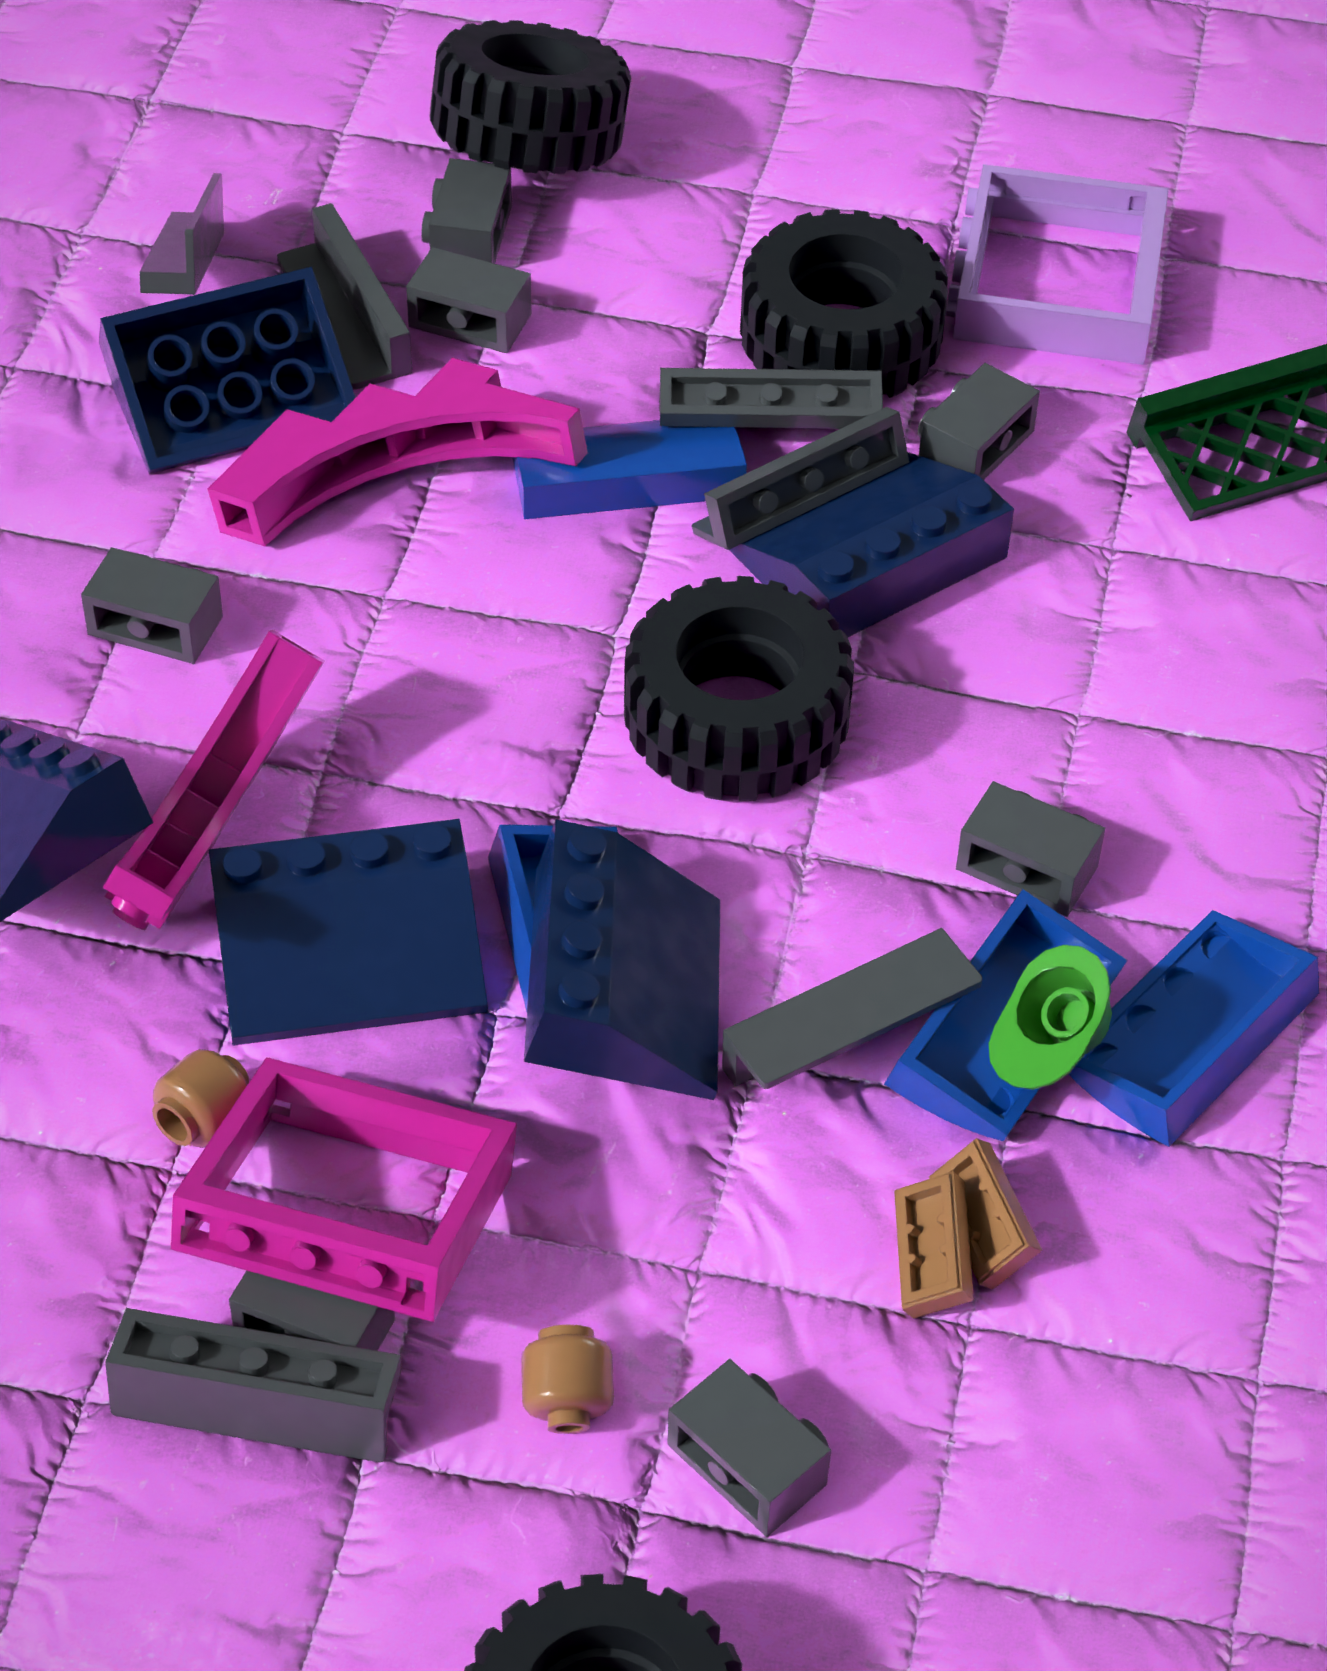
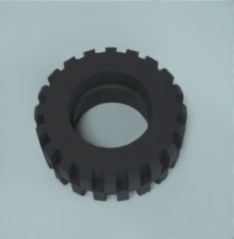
M491 20L484 21L480 25L470 23L463 25L460 30L454 29L437 48L429 114L430 121L438 137L443 142H447L451 149L458 153L465 152L469 155V158L481 163L487 161L494 163L495 167L508 170L510 167L523 169V172L528 173L550 171L551 174H565L567 170H574L576 172L586 171L592 165L598 167L604 164L608 159H611L621 146L631 83L630 70L623 57L619 56L614 48L609 45L603 46L599 39L590 35L586 37L579 35L577 31L565 27L563 29L551 27V24L539 22L537 24H529L520 20H509V22Z
M839 209L824 210L823 215L813 216L811 212L799 215L793 220L792 224L784 221L774 227L768 236L764 235L751 249V255L745 261L742 277L740 335L742 336L743 349L756 369L881 371L882 395L886 394L889 398H892L905 391L907 384L913 386L928 373V369L936 363L940 354L948 296L946 269L928 242L923 244V239L919 233L910 227L906 229L900 228L898 222L889 217L882 216L881 219L870 217L869 212L854 210V214L840 213ZM845 304L857 306L860 309H838L824 305Z
M737 576V581L722 582L721 577L705 579L700 587L692 588L688 584L676 589L671 593L670 601L662 598L647 610L646 618L643 617L639 620L630 634V644L626 647L624 664L625 727L629 730V740L638 754L642 757L646 756V764L662 778L667 774L671 775V783L687 792H691L693 788L704 791L705 798L721 801L723 795L739 796V802L756 801L758 794L770 793L771 798L786 794L791 791L793 783L797 782L800 786H803L820 775V767L824 769L833 762L839 754L840 744L846 740L854 677V661L851 659L852 648L848 637L841 629L839 630V623L825 608L817 610V602L801 591L796 595L788 592L786 584L770 580L767 585L755 583L754 577ZM743 676L764 681L780 691L758 699L732 700L709 694L698 688L697 685L719 677Z
M602 1573L581 1575V1586L564 1589L563 1583L560 1580L538 1588V1602L531 1606L528 1605L525 1599H518L502 1612V1632L495 1627L485 1630L474 1647L475 1662L465 1666L464 1671H742V1662L733 1644L728 1642L719 1644L720 1626L706 1611L699 1610L693 1616L687 1613L688 1598L669 1587L664 1588L661 1595H657L647 1591V1579L629 1575L624 1576L623 1585L603 1584Z

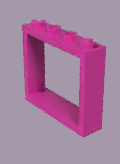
M266 1057L173 1194L171 1250L434 1322L512 1175L517 1123ZM276 1099L290 1103V1109L274 1105L273 1103ZM270 1120L467 1173L428 1245L225 1190ZM204 1222L210 1223L209 1232L199 1230ZM411 1279L422 1281L423 1291L410 1288Z

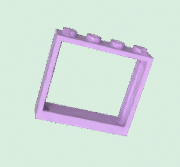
M983 164L979 187L968 188L965 215L973 216V218L963 216L959 248L967 249V251H956L952 282H959L960 285L950 284L946 316L955 317L953 339L1144 365L1152 321L1169 188ZM991 217L1140 236L1129 314L977 294Z

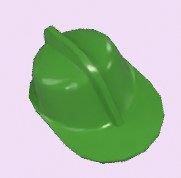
M1061 945L1045 950L1028 964L996 1022L989 1041L990 1063L999 1078L1013 1087L1032 1090L1052 1085L1068 1075L1084 1054L1089 1053L1102 1042L1109 1031L1112 1017L1109 999L1111 987L1108 971L1097 955L1081 946Z

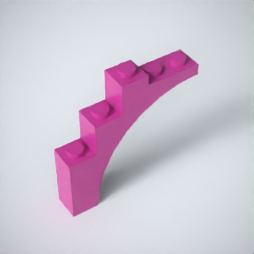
M451 358L415 396L370 383L332 422L287 409L207 489L220 533L266 546L292 522L326 500L366 481L409 467L450 459L490 456L536 458L577 466L588 454L579 408L501 387L498 370Z
M270 630L198 748L153 815V824L141 832L124 857L116 864L102 887L107 890L104 897L111 900V904L114 906L112 912L116 916L141 930H146L149 923L158 929L166 923L201 862L209 853V849H212L244 793L252 785L325 660L274 630Z

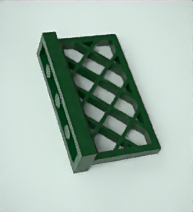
M1327 344L1137 399L1126 433L1136 449L1146 446L1190 522L1327 481V462L1324 463V460L1327 461V438L1323 444L1293 432L1298 419L1327 429V413L1304 405L1306 399L1327 392ZM1273 409L1292 416V420L1288 430L1259 420L1257 416L1260 412ZM1226 423L1245 430L1240 444L1209 433L1210 428ZM1250 433L1282 444L1277 458L1245 447ZM1178 437L1196 444V448L1192 457L1188 458L1169 451L1164 441ZM1204 447L1234 458L1229 471L1225 472L1197 461L1202 448ZM1287 447L1317 457L1318 461L1315 466L1301 468L1282 459ZM1239 461L1271 472L1268 480L1258 483L1236 476L1234 473ZM1191 475L1221 486L1220 494L1198 500L1188 483Z

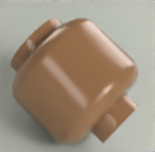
M199 1049L188 1054L156 1082L153 1090L154 1106L152 1109L156 1125L170 1141L177 1145L205 1148L248 1085L249 1077L245 1068L235 1058L229 1055H220L215 1051Z
M582 1325L546 1327L538 1332V1339L529 1343L522 1352L523 1407L531 1416L548 1421V1431L558 1434H574L588 1431L590 1429V1419L605 1414L613 1405L612 1352L603 1340L594 1337L592 1328Z

